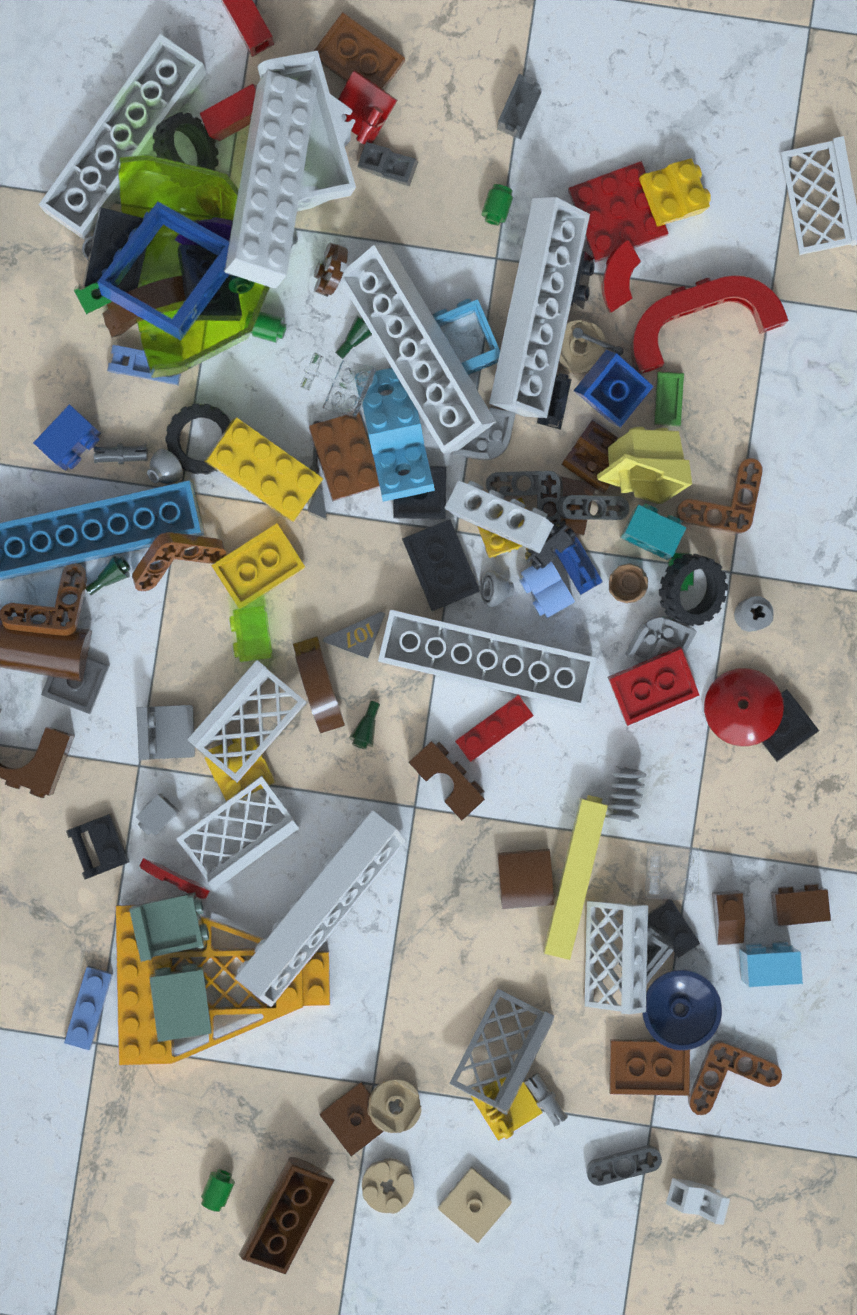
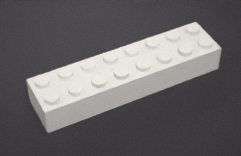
M159 34L39 203L42 210L82 239L86 240L91 237L95 230L99 207L111 209L153 150L152 144L155 143V140L152 138L153 133L157 131L155 129L156 126L168 117L180 112L207 74L203 63Z
M267 70L256 87L225 272L276 288L287 276L317 88Z
M557 197L533 198L489 402V404L515 412L523 417L547 418L590 216L589 213Z
M373 245L342 271L344 273L341 283L442 453L458 451L496 423L391 245Z
M390 610L378 662L584 710L597 658Z
M373 810L369 815L365 814L359 820L356 831L352 835L345 837L338 853L327 859L323 866L324 870L318 877H313L307 884V891L301 898L297 897L291 903L290 911L284 919L280 918L272 927L273 932L270 936L260 941L255 948L256 953L249 961L243 962L239 967L238 975L235 979L269 1006H273L406 842L394 826Z

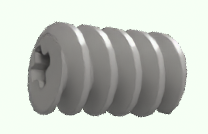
M760 596L750 597L741 601L734 612L737 625L747 632L766 628L773 621L774 615L771 603ZM755 609L754 614L757 618L753 619V613L750 610Z
M615 766L621 770V772L613 773V777L618 779L619 782L611 784V787L617 790V793L609 794V797L616 802L607 804V808L614 811V813L605 815V818L631 822V820L639 819V815L634 813L633 810L641 808V805L634 800L643 797V794L636 791V789L644 788L645 786L638 779L646 777L647 774L641 770Z

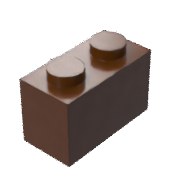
M820 883L804 884V889L794 890L793 886L777 887L778 892H771L774 924L777 926L831 921L828 889L820 887Z

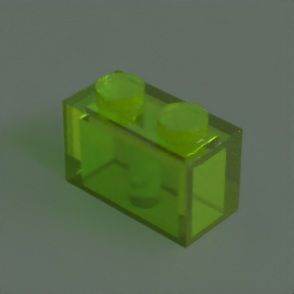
M266 606L233 610L234 616H230L229 621L231 632H236L237 642H233L235 658H239L241 663L273 659Z

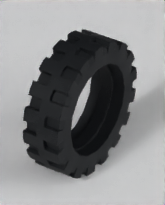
M179 112L156 126L155 129L157 131L153 133L152 138L155 140V143L152 144L153 151H156L157 156L155 158L162 165V171L165 174H169L172 181H178L179 185L182 186L188 184L189 186H194L210 178L216 172L215 167L219 163L217 155H219L218 148H215L214 143L216 141L209 137L205 125L201 123L202 120L198 117H192L190 113L183 114V112ZM175 131L182 132L194 145L197 153L196 168L187 165L179 156L174 144Z
M195 403L192 406L183 407L178 414L171 418L172 421L167 426V436H165L167 450L179 459L182 469L193 474L207 475L214 471L217 472L218 470L204 460H193L188 457L181 448L180 435L184 426L197 418H207L214 421L221 428L223 434L231 423L230 419L222 410L210 404Z
M685 554L683 558H676L673 561L674 564L666 568L665 577L662 576L660 584H662L661 589H659V596L662 599L660 601L661 607L665 608L664 612L666 615L672 617L675 621L689 626H694V624L698 626L703 625L704 621H711L714 618L713 615L715 613L718 614L722 609L720 607L722 602L725 603L727 597L725 596V591H728V584L725 583V579H727L726 573L721 570L722 566L716 563L715 560L699 554ZM701 569L706 576V593L702 601L695 608L685 610L680 601L681 585L692 571Z

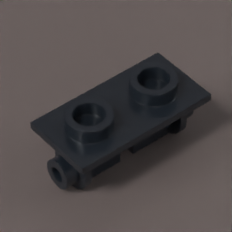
M582 251L571 302V306L575 303L581 309H584L585 301L589 299V279L593 275L595 268L593 258L585 251Z
M563 373L556 375L547 418H537L536 424L561 430L572 380L568 378L569 375Z
M565 519L560 523H553L554 526L540 553L526 548V561L528 562L533 559L531 564L536 570L539 568L544 569L545 566L557 557L551 548L555 546L562 553L575 542L574 538L577 534L571 528L566 530L567 523Z

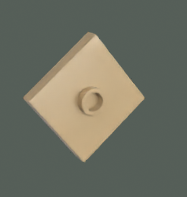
M471 1166L440 1203L438 1210L474 1241L479 1243L511 1205L512 1201Z

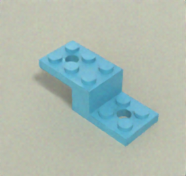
M393 368L356 375L383 502L435 491L418 410ZM385 390H391V391H393V392H392L391 394H389V395H381V394H380L381 392H383V391H385ZM407 469L410 471L407 475L404 476L397 474L400 470Z

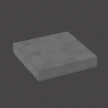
M87 657L83 682L48 676L41 695L91 714L110 666Z

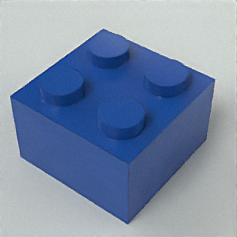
M605 350L573 391L607 421L621 428L654 386L617 353Z
M69 404L33 443L57 466L66 471L68 468L73 469L82 459L80 456L86 449L91 450L100 440L98 436L101 433Z

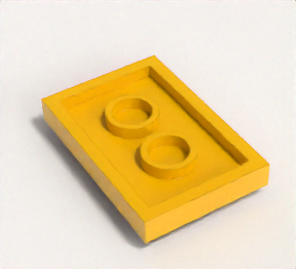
M278 523L211 565L239 610L306 568Z

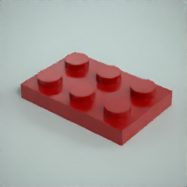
M680 646L607 677L627 726L700 696Z

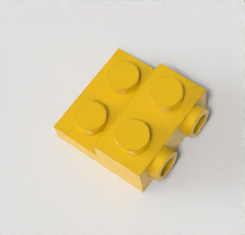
M692 158L669 164L664 169L643 174L639 178L657 227L702 214L710 207V192L706 188L703 189L700 181L702 176L701 168L698 164L693 163Z
M245 737L246 751L256 750L259 747L255 737ZM241 738L231 739L233 744L227 747L228 753L242 752ZM220 744L208 751L211 754H222L223 745ZM263 754L238 782L233 780L208 757H205V761L215 782L217 781L225 801H228L260 776H263L268 785L276 782ZM242 756L228 757V767L236 774L243 765ZM218 758L224 764V758ZM261 784L251 790V794L263 789V786Z

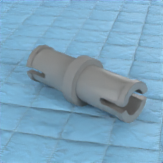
M539 1073L534 1074L532 1079L530 1077L524 1082L538 1101L536 1103L537 1106L543 1108L554 1127L560 1124V1120L564 1122L568 1118L555 1100V1093L549 1091Z

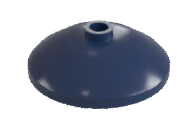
M674 970L659 976L646 991V1012H643L642 1016L647 1030L657 1042L674 1050H691L702 1046L715 1034L721 1022L722 1004L717 990L705 977L689 970ZM678 1003L684 1005L682 1012L675 1011V1006Z

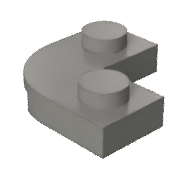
M490 408L489 411L496 423L461 449L454 451V455L477 460H492L499 457L510 443L516 413Z
M654 617L640 626L625 654L628 658L639 663L655 657L662 645L671 649L680 646L685 654L697 631L670 617Z

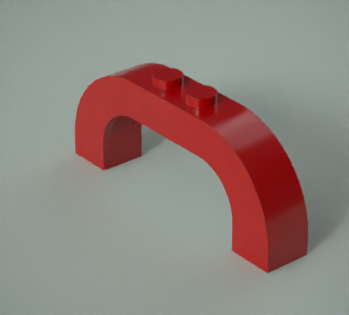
M726 276L712 281L709 277L695 283L696 286L686 289L685 286L675 288L670 291L671 295L663 297L652 304L639 320L631 342V357L634 369L641 375L662 368L664 360L658 345V334L660 329L669 321L722 303L734 302L743 305L752 313L759 334L782 327L789 321L783 304L777 295L765 284L745 276Z

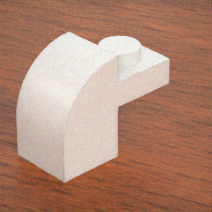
M672 1178L666 1204L682 1213L700 1215L715 1224L724 1225L730 1198L720 1194V1190L690 1180Z

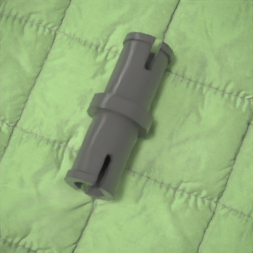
M119 443L117 446H94L95 463L118 462V464H124V462L148 461L147 444L123 446V443Z

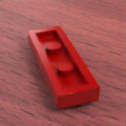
M517 695L455 740V742L471 762L534 715L521 697Z

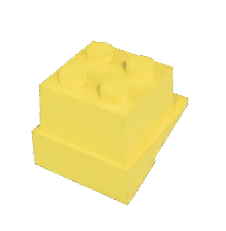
M633 427L629 429L628 433L619 437L616 442L608 447L609 467L597 475L598 480L620 487L621 493L632 491L635 497L656 504L665 503L692 485L689 460L684 459L679 431H669L668 428L645 430L644 427Z

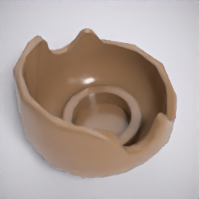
M630 563L620 565L609 577L608 590L617 601L626 604L634 603L642 599L647 592L648 577L646 572L638 565Z

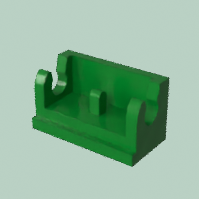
M93 283L89 286H81L79 284L74 288V292L86 315L112 302L101 294L99 295L98 283Z

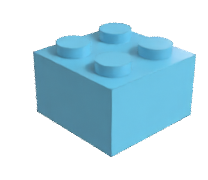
M773 942L772 947L762 946L761 943L746 944V948L739 949L741 981L748 987L803 984L801 951L794 948L793 945H788V942Z

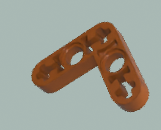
M748 458L739 465L730 507L686 499L676 509L678 519L686 524L735 534H742L748 531L753 523L763 472L761 463L756 459ZM749 464H752L753 469L757 470L756 474L751 475L749 482L755 483V486L740 484V480L745 482L747 479V472L743 471V468H747ZM741 489H747L751 492L752 499L749 503L739 501L738 492ZM690 504L692 505V510L701 511V506L705 507L702 513V522L698 521L700 515L692 514L689 518H686V513L682 512V508H686ZM711 509H716L721 513V520L717 524L710 523L707 519V513ZM726 511L731 513L728 518L736 519L739 515H742L746 525H742L739 529L737 528V523L729 521L727 523L728 527L723 526L727 519Z
M172 532L163 533L153 541L132 573L135 588L138 591L153 589L174 559L213 564L226 556V550L223 542L217 538ZM196 546V547H194V548H192V549L185 550V549H187V548H189V547ZM161 560V561L158 562V563L151 564V563H153V562H155V561Z
M77 563L69 564L63 569L55 607L19 603L4 605L0 610V619L3 626L16 631L61 636L73 634L78 626L86 589V570L81 564ZM74 573H78L79 576L75 578L74 587L72 586L71 577L74 576ZM72 594L77 597V600L72 604H65L63 602V598L66 595ZM65 612H68L69 622L65 626H61L60 622L64 621ZM12 613L17 614V616H15L13 620L8 619V617H10ZM41 614L46 617L42 624L31 622L35 615Z
M715 1041L710 1045L689 1094L688 1105L697 1115L709 1113L713 1108L728 1070L764 1086L774 1087L782 1079L780 1068L767 1059L727 1042ZM725 1047L724 1051L730 1056H733V1052L736 1051L732 1066H729L731 1061L725 1057L717 1060V1055L714 1051ZM742 1057H749L752 1060V1066L747 1071H742L738 1068V1061ZM758 1062H762L759 1067L763 1070L769 1071L770 1068H773L776 1076L774 1078L770 1077L766 1081L764 1074L756 1072ZM708 1071H714L718 1075V1079L713 1085L704 1083L703 1077ZM701 1085L706 1090L713 1092L711 1095L708 1092H706L704 1100L707 1103V1105H701L700 1108L697 1109V1105L694 1102L695 1098L700 1099L703 1094V1091L701 1089H698Z

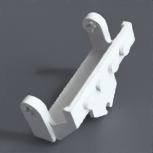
M318 51L269 59L260 63L257 68L261 79L269 70L317 88L297 211L311 209L329 200L351 196L356 186L345 146L351 141L350 131L355 120L352 119L350 122H345L347 119L345 114L351 115L352 110L329 93Z

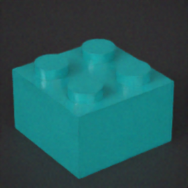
M644 503L643 506L638 504L633 510L620 538L665 560L673 557L687 527L681 525L682 520L672 515L664 517L657 514L658 509Z

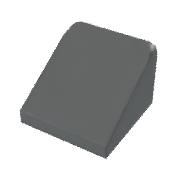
M318 487L310 502L308 512L327 521L323 490Z

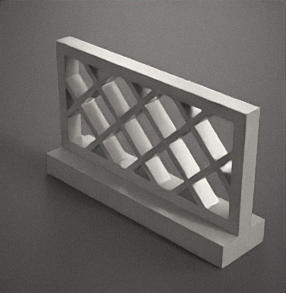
M497 989L450 1084L507 1115L555 1016ZM500 997L511 1003L513 1012L498 1016L495 1006ZM515 1005L521 1007L522 1009L516 1010ZM494 1011L495 1017L489 1019L492 1012ZM529 1011L537 1015L533 1025L522 1028L518 1014ZM515 1015L519 1030L504 1034L500 1020ZM497 1021L501 1035L486 1040L484 1033L486 1024ZM530 1030L525 1039L524 1032ZM520 1033L523 1040L521 1049L510 1052L506 1038ZM482 1034L484 1041L477 1043L479 1037ZM503 1039L507 1053L492 1058L488 1043ZM485 1045L489 1059L474 1064L471 1054L473 1049ZM518 1054L513 1062L512 1055ZM509 1057L512 1066L509 1073L498 1076L494 1061ZM470 1058L471 1065L465 1066ZM491 1062L495 1077L480 1082L476 1067ZM473 1068L477 1083L466 1086L458 1082L462 1071ZM506 1078L501 1087L500 1079ZM497 1081L500 1091L495 1101L484 1095L481 1085ZM479 1086L480 1093L473 1090L472 1088Z

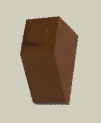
M738 890L713 892L717 945L744 943L745 911L743 893Z

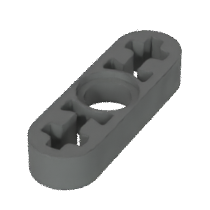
M568 495L558 500L556 509L559 516L563 519L622 520L627 517L630 507L628 501L621 496ZM592 500L598 505V511L595 515H592L588 510V505ZM566 505H580V510L570 511L566 509ZM616 505L620 508L619 511H606L607 506Z
M646 1145L592 1160L586 1168V1173L592 1184L602 1186L656 1171L661 1166L662 1157L656 1147ZM648 1152L652 1156H656L651 1165H648L647 1161L639 1162L641 1167L639 1169H636V1162L632 1157L637 1155L638 1160L646 1158V1153ZM623 1158L631 1161V1168L625 1173L618 1171L616 1168L617 1162ZM612 1162V1169L615 1175L611 1176L610 1171L603 1172L600 1179L596 1175H591V1173L595 1172L596 1166H600L601 1170L609 1169L607 1163Z

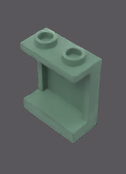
M195 892L134 905L129 909L141 962L151 960L159 955L196 947L199 949L204 948L206 940H209L208 927L206 924L202 925L200 914H204L201 898H196Z
M197 963L182 965L181 970L171 971L170 967L155 969V974H151L149 978L158 1042L212 1034L203 967H197Z

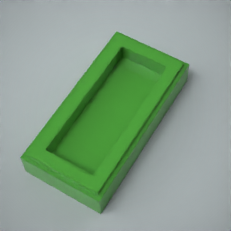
M657 372L654 425H681L684 373Z

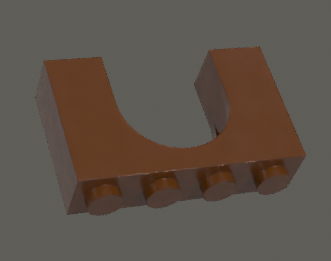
M45 727L33 759L27 765L18 769L10 768L0 763V778L6 780L5 785L15 789H20L21 786L29 788L30 794L40 798H45V795H53L75 736L52 727Z

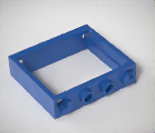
M157 202L149 213H145L143 222L138 229L135 228L130 233L128 242L123 249L120 248L115 253L113 262L108 269L102 271V277L98 281L101 295L175 338L182 340L229 275V273L225 272L230 242L162 203ZM162 225L218 255L173 319L117 288Z

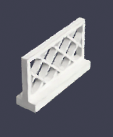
M844 136L833 138V141L781 152L799 255L850 244L851 246L857 245V205ZM829 149L830 160L825 167L813 160L817 151ZM800 156L806 160L799 172L789 167V157ZM809 163L821 170V173L814 182L802 175ZM830 165H832L833 172L828 170V167ZM790 173L796 176L793 181L791 180ZM824 173L834 178L835 185L830 192L817 185ZM798 179L811 186L803 198L793 191V186ZM814 188L826 195L819 208L806 200ZM835 189L837 192V197L832 195ZM795 198L800 201V203H799V205H798L797 207H796ZM829 198L839 204L840 210L834 218L822 211ZM803 204L816 211L808 223L798 218L797 212ZM818 214L831 221L824 233L811 226ZM840 214H841L842 223L837 220L838 217L840 216ZM800 224L805 227L802 232L800 229ZM836 224L844 230L845 239L834 241L826 235L831 227ZM808 229L820 236L815 245L804 247L802 237ZM823 239L828 241L827 243L820 244Z
M256 660L187 740L233 780L238 782L302 709L306 701ZM269 678L275 683L276 693L261 695V685ZM279 687H280L282 690H284L285 692H284V693H280ZM292 697L297 701L291 710L281 711L280 698ZM276 698L277 711L262 713V699ZM258 700V713L244 715V705L247 701ZM277 716L278 725L275 729L263 731V717ZM259 718V732L245 733L244 719ZM240 720L241 733L227 735L226 725L230 721ZM260 736V746L256 750L246 751L245 737ZM241 738L242 752L228 753L227 739ZM215 740H223L222 754H211L206 748ZM242 756L243 765L235 774L228 767V757ZM218 758H224V764Z
M260 776L176 839L214 891L298 830L299 824L263 776ZM260 784L267 792L266 803L250 800L251 790ZM248 793L247 800L240 799ZM269 796L275 804L269 803ZM235 802L246 804L245 817L229 816L230 806ZM249 804L265 806L263 821L247 819ZM268 807L280 809L285 817L277 823L267 822ZM227 809L226 815H219L221 812ZM213 818L225 819L223 834L208 832L209 821ZM228 820L244 822L242 836L226 834ZM246 823L262 825L261 835L257 838L244 837ZM205 825V831L198 830ZM265 825L272 826L264 832ZM191 834L204 835L202 849L191 848L185 839ZM207 836L222 838L220 852L205 850ZM225 838L241 840L240 850L235 854L224 853ZM244 841L250 842L249 844L243 847ZM195 853H201L200 859ZM204 854L220 856L218 866L210 872L203 865ZM222 856L229 857L222 863Z
M587 901L585 1007L620 1011L622 1014L629 1015L646 1012L648 905ZM596 907L600 908L606 916L600 923L595 918ZM619 910H623L622 925L614 917ZM609 921L616 930L611 937L603 929ZM598 933L605 942L600 949L595 945V937ZM619 936L623 940V950L621 952L613 943ZM608 948L615 956V959L610 964L603 956ZM597 960L605 969L599 976L594 970V963ZM618 963L622 966V977L620 979L613 970ZM607 975L615 983L610 990L602 982ZM597 986L604 995L599 1002L594 1001V989ZM618 989L622 993L621 1005H618L612 996Z

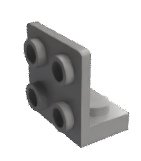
M192 705L136 707L139 760L189 758L195 756V747L187 740L194 732Z

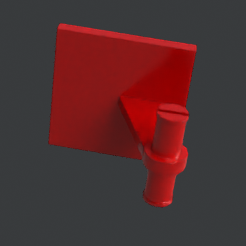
M353 71L338 98L339 101L352 110L351 115L345 114L347 117L345 122H350L352 119L355 120L351 132L357 135L356 140L361 144H366V142L374 143L398 101L357 71Z

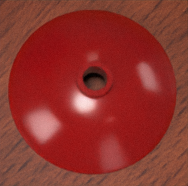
M739 668L725 672L711 684L705 696L704 713L710 729L722 741L734 746L748 747L764 742L775 733L783 717L784 705L779 688L770 677L754 669ZM740 701H747L748 707L746 709L739 708L738 704Z

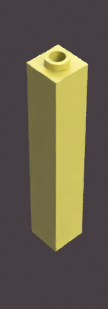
M587 795V799L580 798L543 949L544 954L567 960L571 959L608 805L602 804L603 798Z

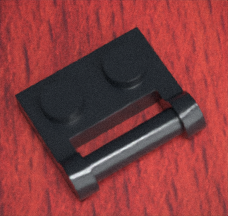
M111 814L66 830L68 838L71 837L84 870L82 872L84 880L129 863ZM88 831L100 862V865L97 867H93L81 835L83 832Z

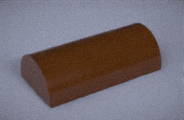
M12 616L8 617L9 620H13L14 618ZM0 619V668L83 682L92 630L77 628L73 634L68 636L16 631L5 628ZM31 620V622L34 624L43 623L41 621Z
M289 1157L239 1252L241 1259L286 1275L335 1180L319 1167L300 1158Z

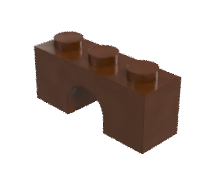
M431 741L408 763L426 782L438 773H444L451 777L454 788L444 802L462 821L485 800L482 796L485 791L475 780L470 783L464 777L467 771L458 761L453 764L446 757L449 751L440 742L434 744Z

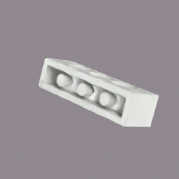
M458 480L445 506L447 511L460 519L540 553L554 526L546 519V513L536 508L529 511L525 509V504L515 499H511L510 502L503 500L505 496L494 490H490L489 493L482 491L484 487L473 481H469L466 484ZM482 501L481 505L476 509L477 504ZM503 510L502 515L497 518L498 513ZM525 519L523 525L518 528L519 523Z

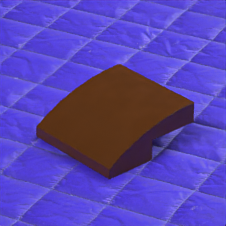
M592 420L561 465L604 494L611 484L598 480L597 475L609 467L608 447L616 442L618 437Z
M550 849L497 853L502 909L554 905Z

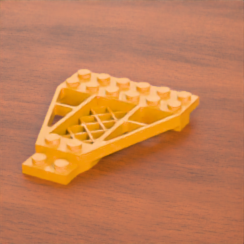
M134 905L116 906L119 1065L173 1064L301 1009L303 1006L330 1005L329 951L316 952L277 999L276 1005L271 1007L235 979L236 975L227 968L236 957L245 962L246 959L243 956H253L256 953L255 948L214 949L212 945V927L258 944L264 938L200 915L202 923L207 924L209 931L207 949L182 950L155 956L151 960L141 962L129 911ZM219 956H233L225 965L217 958ZM181 957V958L173 965L172 958ZM190 957H207L197 967H202L211 958L222 968L213 978L204 971V978L209 981L205 985L206 989L212 984L222 994L213 1005L207 1000L212 1034H209L208 1042L176 1055L174 1054V1039L158 1042L149 977L151 974H155V969L170 967L171 971H177L175 967L184 958L192 964L195 962ZM223 971L235 981L226 991L214 981ZM237 983L248 993L239 1004L228 994ZM251 996L260 1006L242 1005ZM224 997L234 1005L215 1007ZM263 1015L262 1019L220 1037H214V1016Z

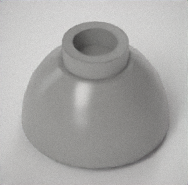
M159 449L151 458L150 469L147 471V475L153 483L171 484L182 478L183 469L179 459L172 452L166 449Z
M491 570L486 572L481 581V598L487 607L498 606L507 597L513 596V582H508L506 577L499 572Z

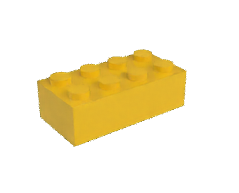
M237 417L233 418L204 460L292 522L295 521L323 480L321 476Z

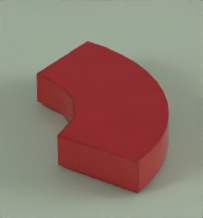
M628 239L622 241L614 249L606 262L602 281V295L610 313L633 299L630 292V277L633 270L641 263V260Z
M143 858L139 865L145 872L161 881L164 880L177 886V889L186 893L195 892L196 897L206 899L210 890L162 864Z

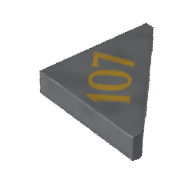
M379 612L324 637L323 642L369 658L385 613Z

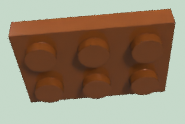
M343 12L314 50L318 51L321 64L346 82H348L353 71H357L383 90L405 62V57Z
M359 411L309 426L332 502L380 487L373 454Z
M610 1039V1094L689 1096L690 1050H674L665 1047L656 1040Z

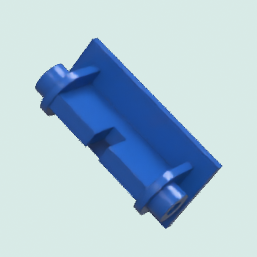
M576 537L574 538L575 542L562 553L557 549L554 551L579 594L582 595L603 583Z

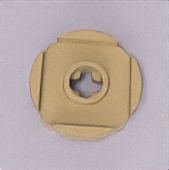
M583 320L571 321L566 325L559 364L573 374L587 373L605 352L606 348L583 338L575 339L572 335L573 330L581 328L583 333L603 342H606V338L602 330L593 323L590 324ZM577 340L580 343L585 342L587 344L584 348L585 352L582 354L579 351L575 352L573 349L576 346L575 341Z
M387 1080L376 1086L372 1091L367 1112L372 1122L380 1130L387 1133H401L411 1129L418 1122L421 1115L420 1096L416 1088L404 1080ZM398 1099L400 1101L398 1106L401 1110L400 1112L394 1111L391 1113L389 1111V1102H394Z
M387 1158L375 1162L367 1168L362 1179V1195L372 1209L381 1213L396 1214L411 1201L414 1193V1180L409 1168L403 1162ZM392 1180V1186L395 1189L384 1192V1187L381 1186L382 1181Z

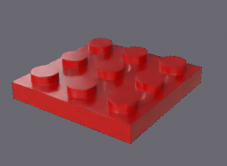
M642 161L568 188L573 206L590 214L585 238L594 262L609 258L614 249L625 239H628L633 248L664 238L669 234L666 225L657 227L639 180L643 174H646Z

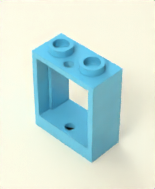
M466 299L459 302L457 308L451 311L442 309L433 314L439 327L472 313L475 314L490 351L461 363L468 375L497 364L500 355V349L478 299L474 301Z

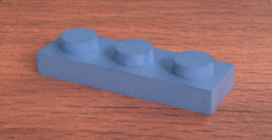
M90 966L86 967L64 1041L65 1044L85 1050L91 1049L113 973Z

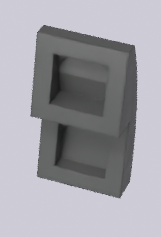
M366 142L358 168L390 181L410 186L418 161L415 158L394 153L390 148Z

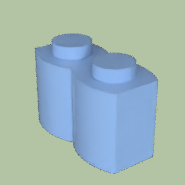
M552 561L544 569L539 568L536 570L531 566L521 572L522 579L519 582L526 593L531 592L536 601L532 604L539 616L544 614L548 619L575 602Z

